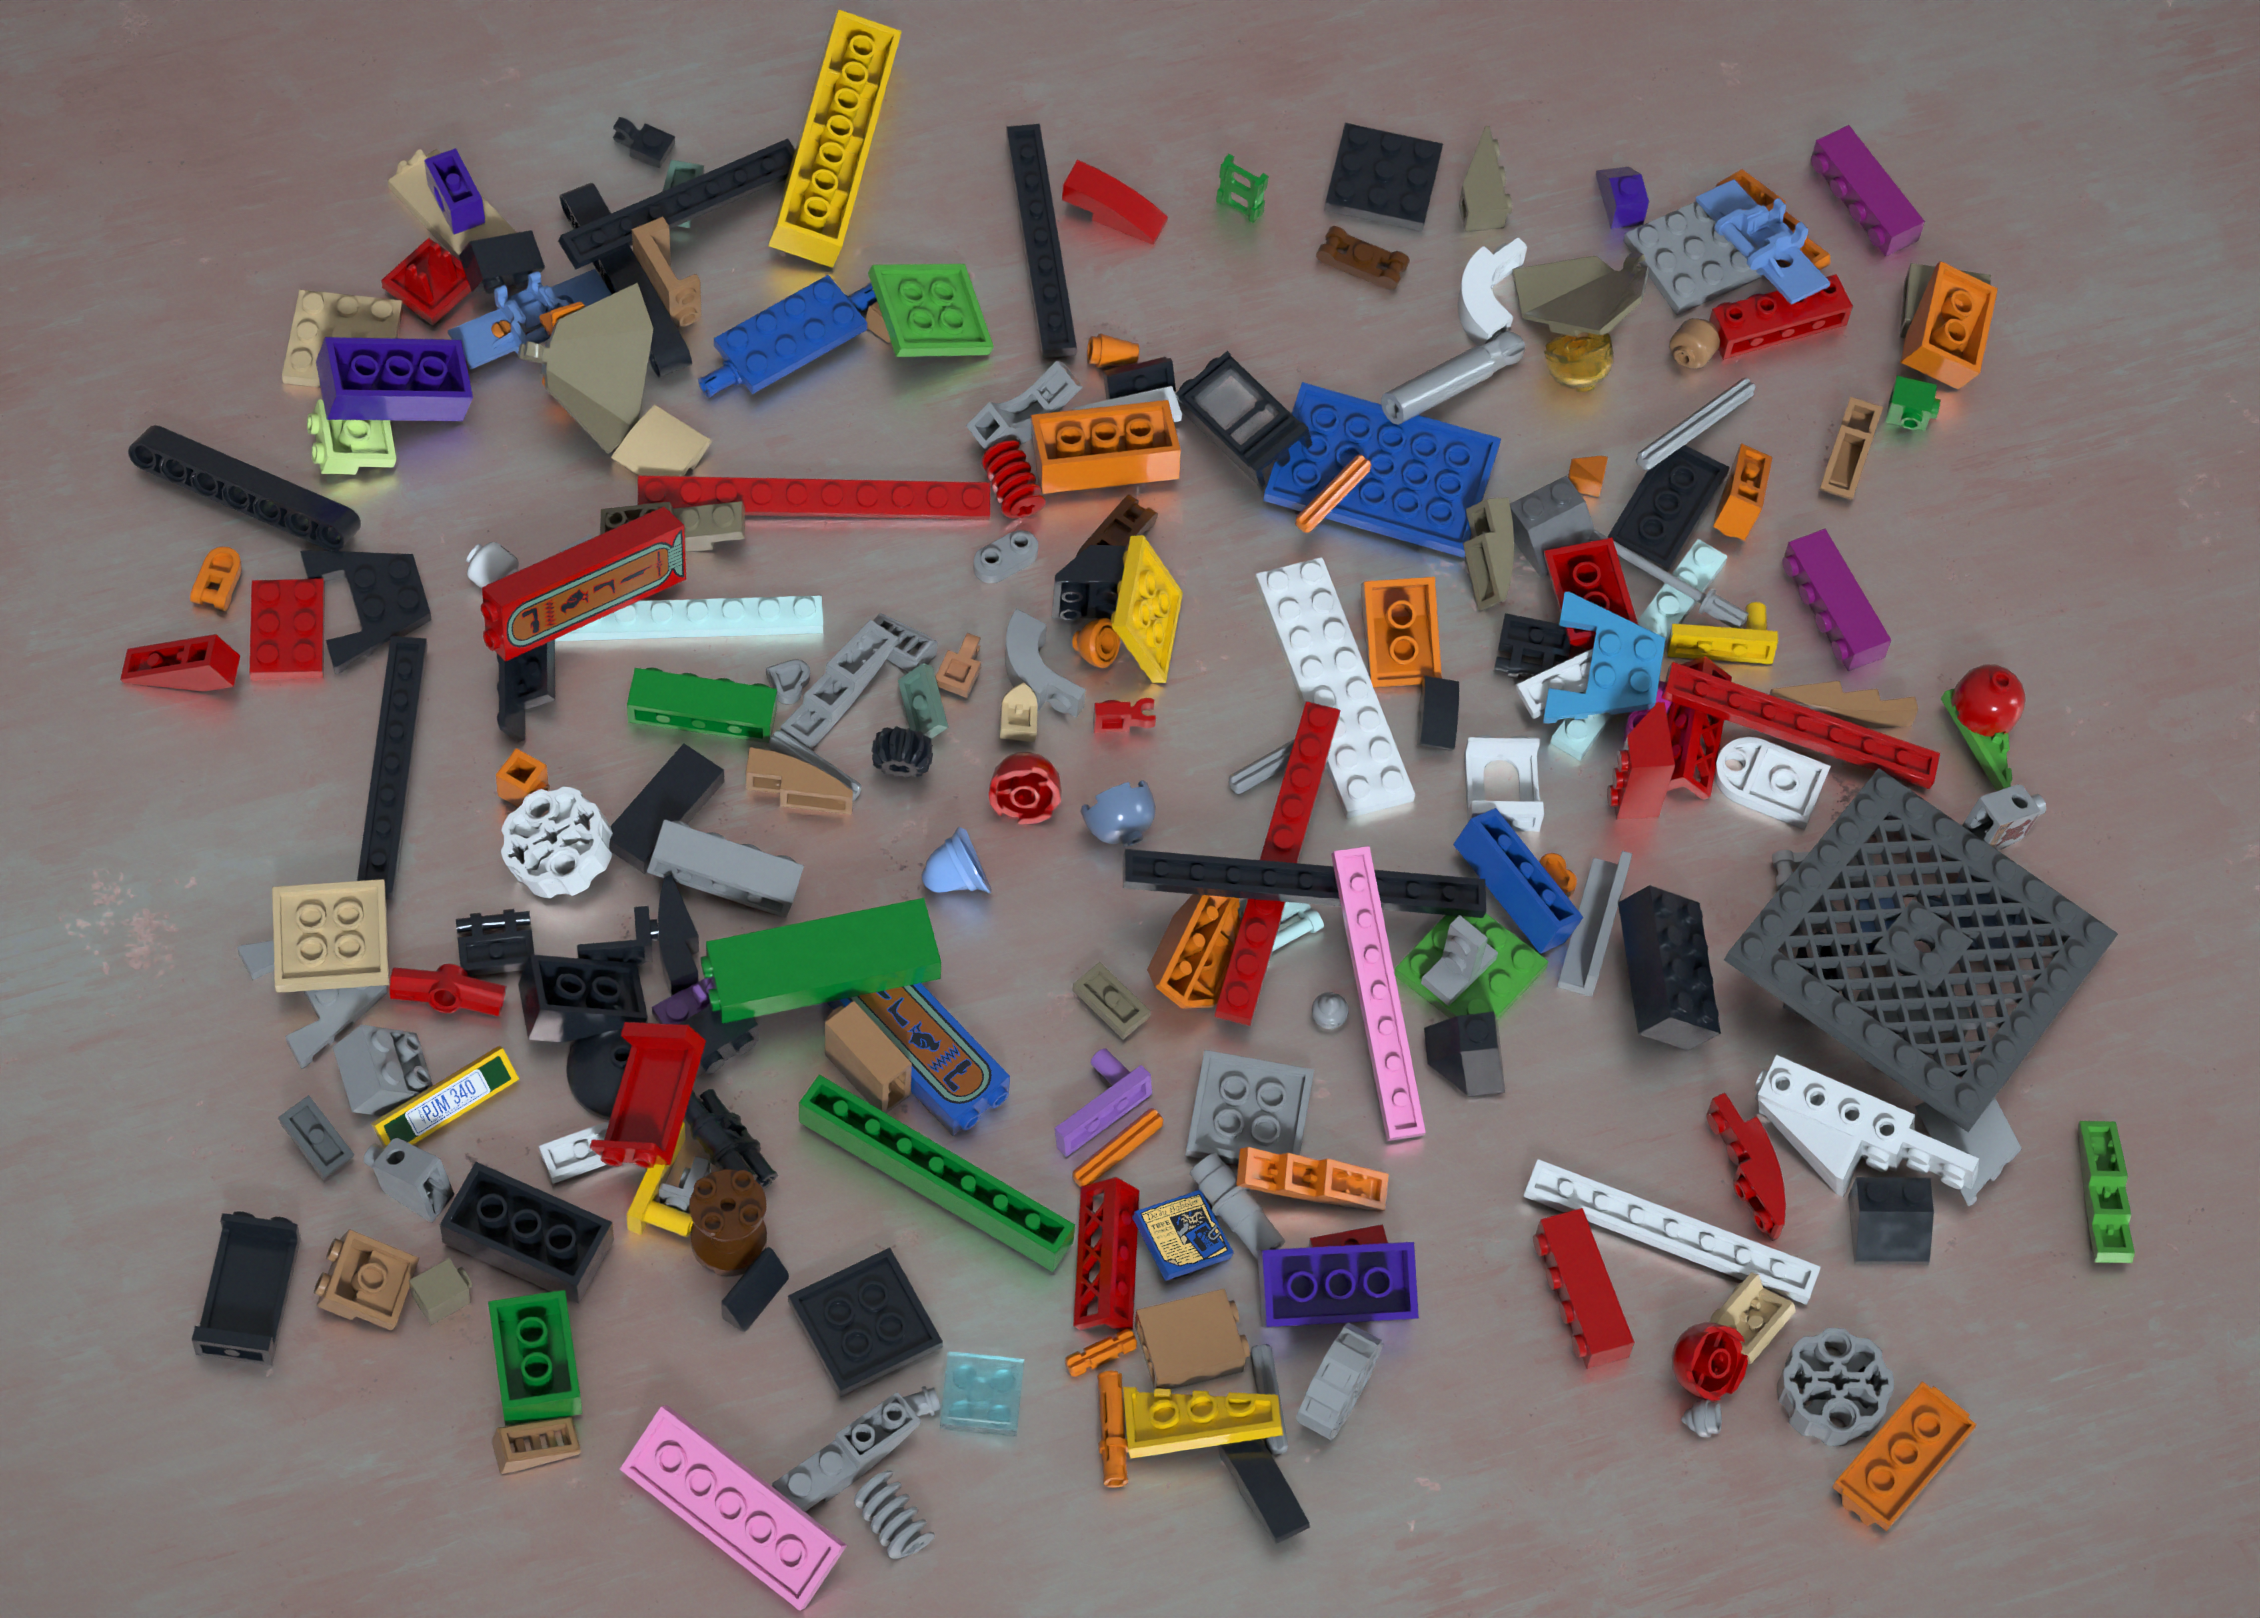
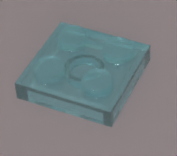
M948 1351L940 1429L1017 1436L1024 1359Z

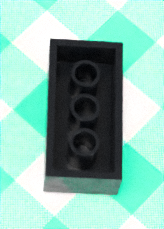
M1651 885L1618 902L1638 1034L1686 1050H1690L1721 1034L1718 1019L1719 1012L1716 1007L1713 977L1710 970L1708 945L1705 939L1700 903Z
M478 1162L474 1163L440 1223L442 1242L551 1292L565 1290L566 1298L578 1304L614 1241L613 1222Z

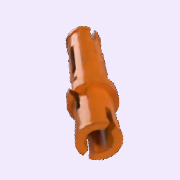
M1105 1371L1097 1376L1102 1433L1098 1449L1103 1459V1485L1117 1488L1128 1484L1126 1470L1128 1443L1124 1434L1122 1374H1118L1117 1371Z

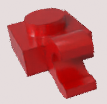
M1142 698L1132 707L1130 702H1120L1118 700L1095 703L1093 714L1094 733L1130 732L1131 726L1142 728L1154 727L1156 715L1146 716L1142 713L1145 710H1154V699Z

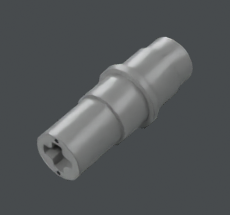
M1217 1153L1207 1156L1191 1170L1190 1175L1199 1185L1200 1191L1213 1206L1212 1212L1214 1215L1221 1216L1232 1232H1236L1257 1260V1250L1280 1249L1285 1243L1284 1238L1262 1212V1207L1251 1195L1250 1189L1236 1186V1174L1229 1165H1225Z

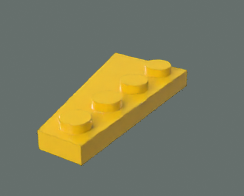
M1123 1387L1127 1443L1130 1458L1283 1435L1278 1395L1229 1392L1227 1396H1211L1208 1391L1193 1390L1192 1395L1172 1394L1171 1389L1155 1388L1154 1393L1138 1392L1136 1387Z

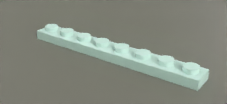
M1697 539L1672 575L1704 593L1726 564L1728 556ZM1665 583L1638 619V625H1643L1644 628L1666 638V645L1672 623L1682 624L1697 601ZM1609 712L1588 715V718L1574 720V717L1566 718L1553 734L1550 743L1581 761L1615 714L1609 715Z
M822 595L638 601L558 637L555 641L823 633Z

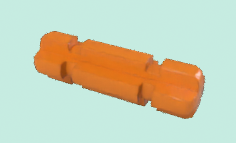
M1124 1329L1116 1333L1115 1338L1109 1336L1083 1348V1353L1077 1351L1068 1355L1065 1358L1066 1368L1072 1377H1077L1087 1372L1086 1369L1088 1367L1094 1369L1118 1358L1120 1352L1126 1354L1137 1348L1136 1337L1130 1329Z

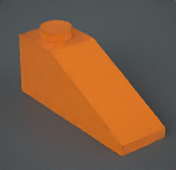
M1742 443L1740 444L1720 498L1713 527L1719 529L1724 535L1737 537L1744 541L1747 538L1763 508L1772 462L1771 456Z

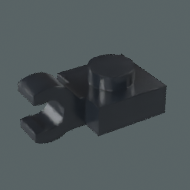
M619 117L613 126V129L616 130L613 140L630 146V156L659 169L675 145V136L646 123L639 130L628 119Z

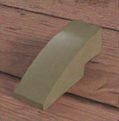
M1509 497L1488 498L1466 509L1472 539L1464 542L1463 546L1478 610H1485L1505 601L1508 594L1514 563V532Z

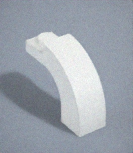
M1519 237L1509 244H1501L1495 249L1493 254L1485 246L1481 247L1471 257L1465 267L1458 297V314L1464 331L1476 346L1481 347L1494 340L1500 333L1511 330L1513 316L1497 301L1492 288L1513 273L1512 269L1523 266L1527 245Z

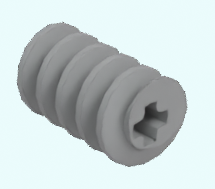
M889 1470L879 1473L867 1481L857 1492L854 1504L856 1507L863 1509L862 1516L865 1520L872 1521L870 1524L871 1530L876 1534H880L879 1542L883 1546H889L887 1549L889 1557L899 1559L923 1549L935 1538L934 1532H928L921 1535L920 1531L926 1526L927 1522L925 1519L912 1521L913 1517L918 1513V1508L915 1506L908 1509L903 1508L910 1500V1496L908 1494L895 1496L902 1484L898 1481L887 1484V1481L894 1473Z

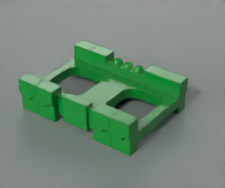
M1228 154L1220 166L1219 178H1221L1220 188L1217 190L1216 202L1219 204L1224 202L1249 216V221L1254 223L1264 213L1265 200H1263V193L1267 189L1269 176L1262 173L1259 178L1233 164L1234 156ZM1234 172L1248 179L1251 183L1250 188L1234 179ZM1234 192L1248 202V207L1234 201L1231 193Z

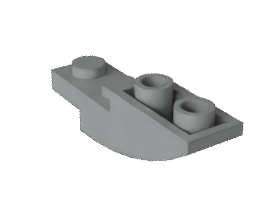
M896 1392L836 1433L833 1442L772 1483V1487L804 1512L821 1500H824L826 1503L887 1456L921 1424V1420L902 1396Z

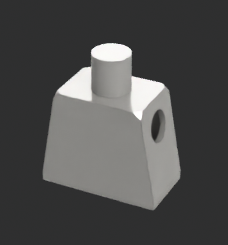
M399 1138L392 1139L386 1148L373 1144L364 1155V1163L373 1168L381 1189L387 1195L431 1223L455 1195L441 1159Z

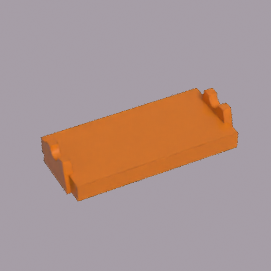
M1922 1381L1838 1477L1832 1488L1842 1495L1843 1507L1848 1511L1855 1512L1866 1526L1877 1523L1885 1531H1888L1974 1431L1977 1424L1968 1418L1969 1413L1935 1386L1930 1388Z

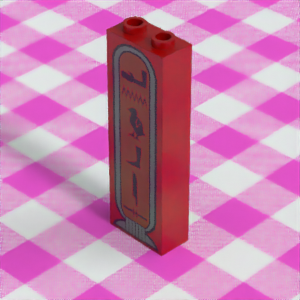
M662 507L482 587L483 603L481 604V612L485 621L483 639L486 646L491 651H495L503 660L508 661L686 580L684 524L667 508Z

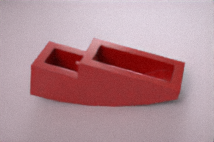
M1080 160L1076 161L1063 184V201L1092 212V221L1151 245L1155 244L1168 220L1166 214L1137 191L1109 174Z

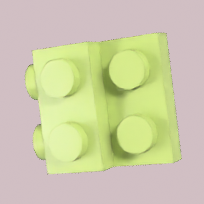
M318 399L313 413L308 414L307 431L308 434H315L316 439L312 446V461L314 464H320L321 474L356 475L359 467H394L397 459L390 420H327L323 399Z

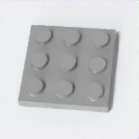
M1693 202L1628 231L1623 239L1631 252L1644 253L1645 260L1639 262L1642 267L1648 266V276L1676 315L1762 277L1758 275L1757 270H1752L1747 265V259L1730 241L1728 242L1724 238L1725 235L1721 236L1715 231V221L1697 202Z
M1204 1050L1185 1156L1204 1159L1213 1153H1217L1224 1163L1238 1165L1240 1149L1245 1147H1252L1279 1155L1284 1153L1300 1155L1314 1069Z

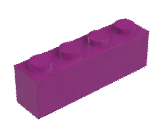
M1850 125L1816 140L1810 159L1813 168L1818 174H1822L1829 183L1833 194L1843 201L1849 209L1853 220L1861 224L1868 233L1871 243L1878 247L1885 257L1919 241L1925 221Z
M1822 529L1788 542L1782 560L1783 568L1789 577H1793L1799 587V595L1803 603L1809 605L1813 611L1818 629L1822 633H1826L1831 642L1835 658L1843 662L1848 672L1885 658L1891 638L1827 530Z

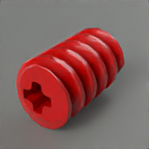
M1005 441L990 447L982 457V466L987 471V478L991 482L993 491L996 493V499L1001 505L1003 514L1013 519L1029 517L1042 510L1046 505V500L1040 495L1041 488L1039 485L1035 484V475L1030 473L1031 465L1025 461L1026 454L1024 451L1018 450L1020 447L1019 442Z

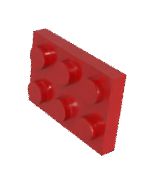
M324 579L252 580L249 672L251 680L324 678Z

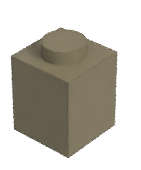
M450 1258L409 1280L411 1295L430 1326L471 1303L469 1288L473 1287L472 1282L464 1268L456 1269Z

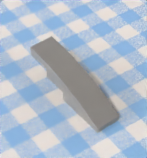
M870 619L826 664V673L804 694L803 704L781 725V730L812 750L858 698L895 648L899 638Z

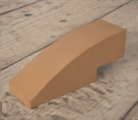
M1850 396L1819 490L1853 500L1883 410L1882 406Z
M750 747L746 767V790L779 793L780 807L852 815L853 791L838 779L818 767L797 758L770 750Z

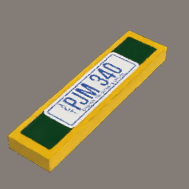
M497 1046L375 1120L371 1125L384 1148L395 1138L413 1145L519 1080V1077L504 1049Z

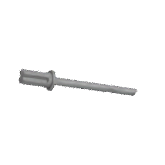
M1593 530L1589 539L1596 541L1608 537ZM1614 541L1618 556L1701 603L1698 613L1703 614L1705 612L1731 628H1741L1745 624L1749 613L1715 594V589L1712 588L1706 595Z

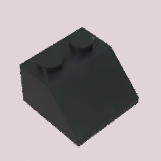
M1856 1177L1848 1195L1854 1264L1929 1265L1934 1218L1931 1178Z

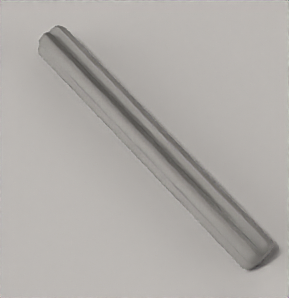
M1742 378L1639 451L1636 458L1637 465H1640L1643 470L1653 468L1752 397L1756 389L1755 384L1751 383L1748 378Z

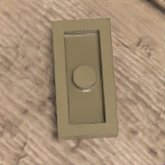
M1101 962L1073 983L1072 991L1122 1039H1125L1150 1018L1151 1011Z

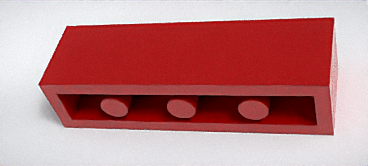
M1583 1208L1540 1219L1536 1234L1533 1235L1534 1247L1539 1257L1544 1256L1548 1266L1546 1268L1547 1281L1552 1290L1556 1289L1561 1301L1559 1302V1312L1565 1324L1569 1323L1572 1329L1573 1336L1571 1341L1576 1356L1583 1358L1586 1369L1628 1358L1635 1342Z

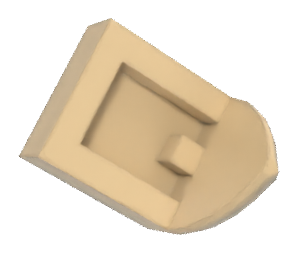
M1024 682L1009 690L1002 700L999 738L1035 742L1037 735V698L1033 690Z

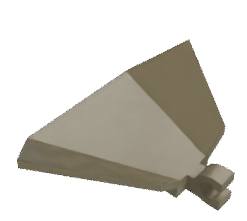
M1632 252L1625 259L1623 269L1620 271L1613 270L1597 256L1512 269L1523 319L1549 324L1550 332L1577 337L1582 332L1596 335L1609 333L1643 302L1649 269L1648 266L1640 267L1637 265L1645 260L1644 253Z
M638 283L558 319L550 339L546 340L545 347L529 341L526 344L519 345L517 358L542 364L541 374L544 375L545 389L607 454L622 443L626 435L639 421L653 325Z

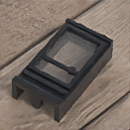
M1228 351L1220 357L1212 359L1201 373L1195 378L1185 381L1179 388V391L1175 393L1181 412L1260 488L1265 485L1262 473L1264 468L1274 460L1280 467L1288 464L1290 461L1288 448L1297 441H1300L1307 449L1313 445L1308 427L1298 421Z

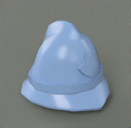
M958 827L953 836L946 839L945 843L930 855L926 862V867L921 874L922 881L928 889L937 893L968 889L970 891L979 889L991 893V886L966 829Z

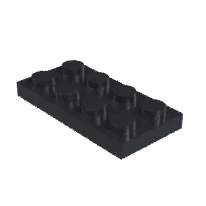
M1683 445L1646 472L1607 537L1613 538V541L1669 573L1728 475L1730 467Z

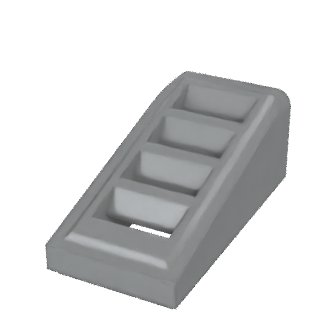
M879 613L873 620L899 638L897 645L887 659L907 673L923 663L928 665L937 654L938 642L930 636L882 613ZM904 640L907 642V644L903 647V649L901 650L897 648ZM913 647L918 649L914 655L909 654Z

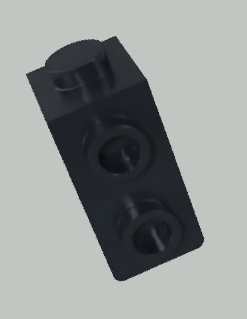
M649 906L634 907L636 940L577 945L578 958L637 963V966L645 962H653L652 942L659 941L657 919L650 920Z

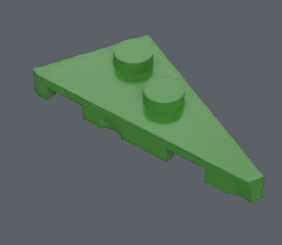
M1954 689L1945 691L1941 701L1995 790L1999 791L2011 787L2012 768H2008L2007 753L2010 750L2008 733H1995L1993 737H1987L1972 732L1961 724L1957 718L1959 712L1956 706L1952 707L1951 698Z

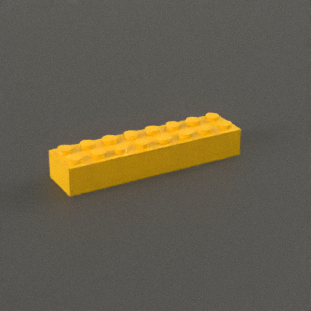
M838 9L828 33L768 243L769 247L833 268L843 246L902 31Z

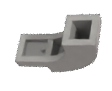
M1057 360L1021 395L1003 403L988 402L966 427L985 451L1005 441H1017L1021 445L1033 439L1031 415L1062 412V408L1083 387L1067 366Z
M1016 608L1008 624L1005 646L1006 672L1012 686L1015 687L1023 682L1027 684L1036 695L1037 711L1047 701L1057 711L1069 713L1077 718L1084 708L1086 689L1056 674L1044 664L1039 652L1046 642L1047 625Z

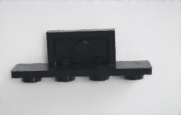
M555 639L508 661L503 660L497 654V661L499 663V681L497 683L499 713L497 714V722L500 730L516 742L525 740V710L555 700Z

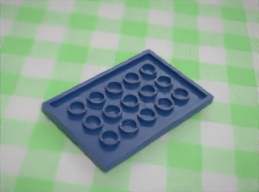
M1302 382L1291 414L1308 427L1313 445L1307 449L1300 441H1297L1288 448L1290 454L1288 464L1280 467L1276 462L1274 463L1264 492L1263 501L1302 511L1355 456L1363 455L1365 459L1371 462L1370 472L1324 518L1465 558L1463 543L1470 540L1472 535L1466 509L1483 500L1501 438L1420 415L1396 425L1386 417L1381 404Z

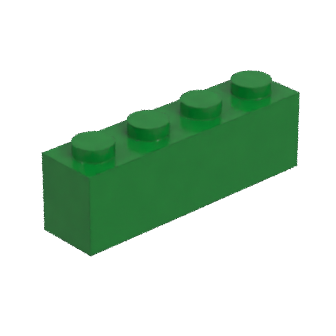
M652 667L646 669L635 668L627 702L628 723L769 743L777 711V689L770 688L761 683L749 685L735 683L727 678L715 680L701 678L692 673L675 674L663 672L658 668Z

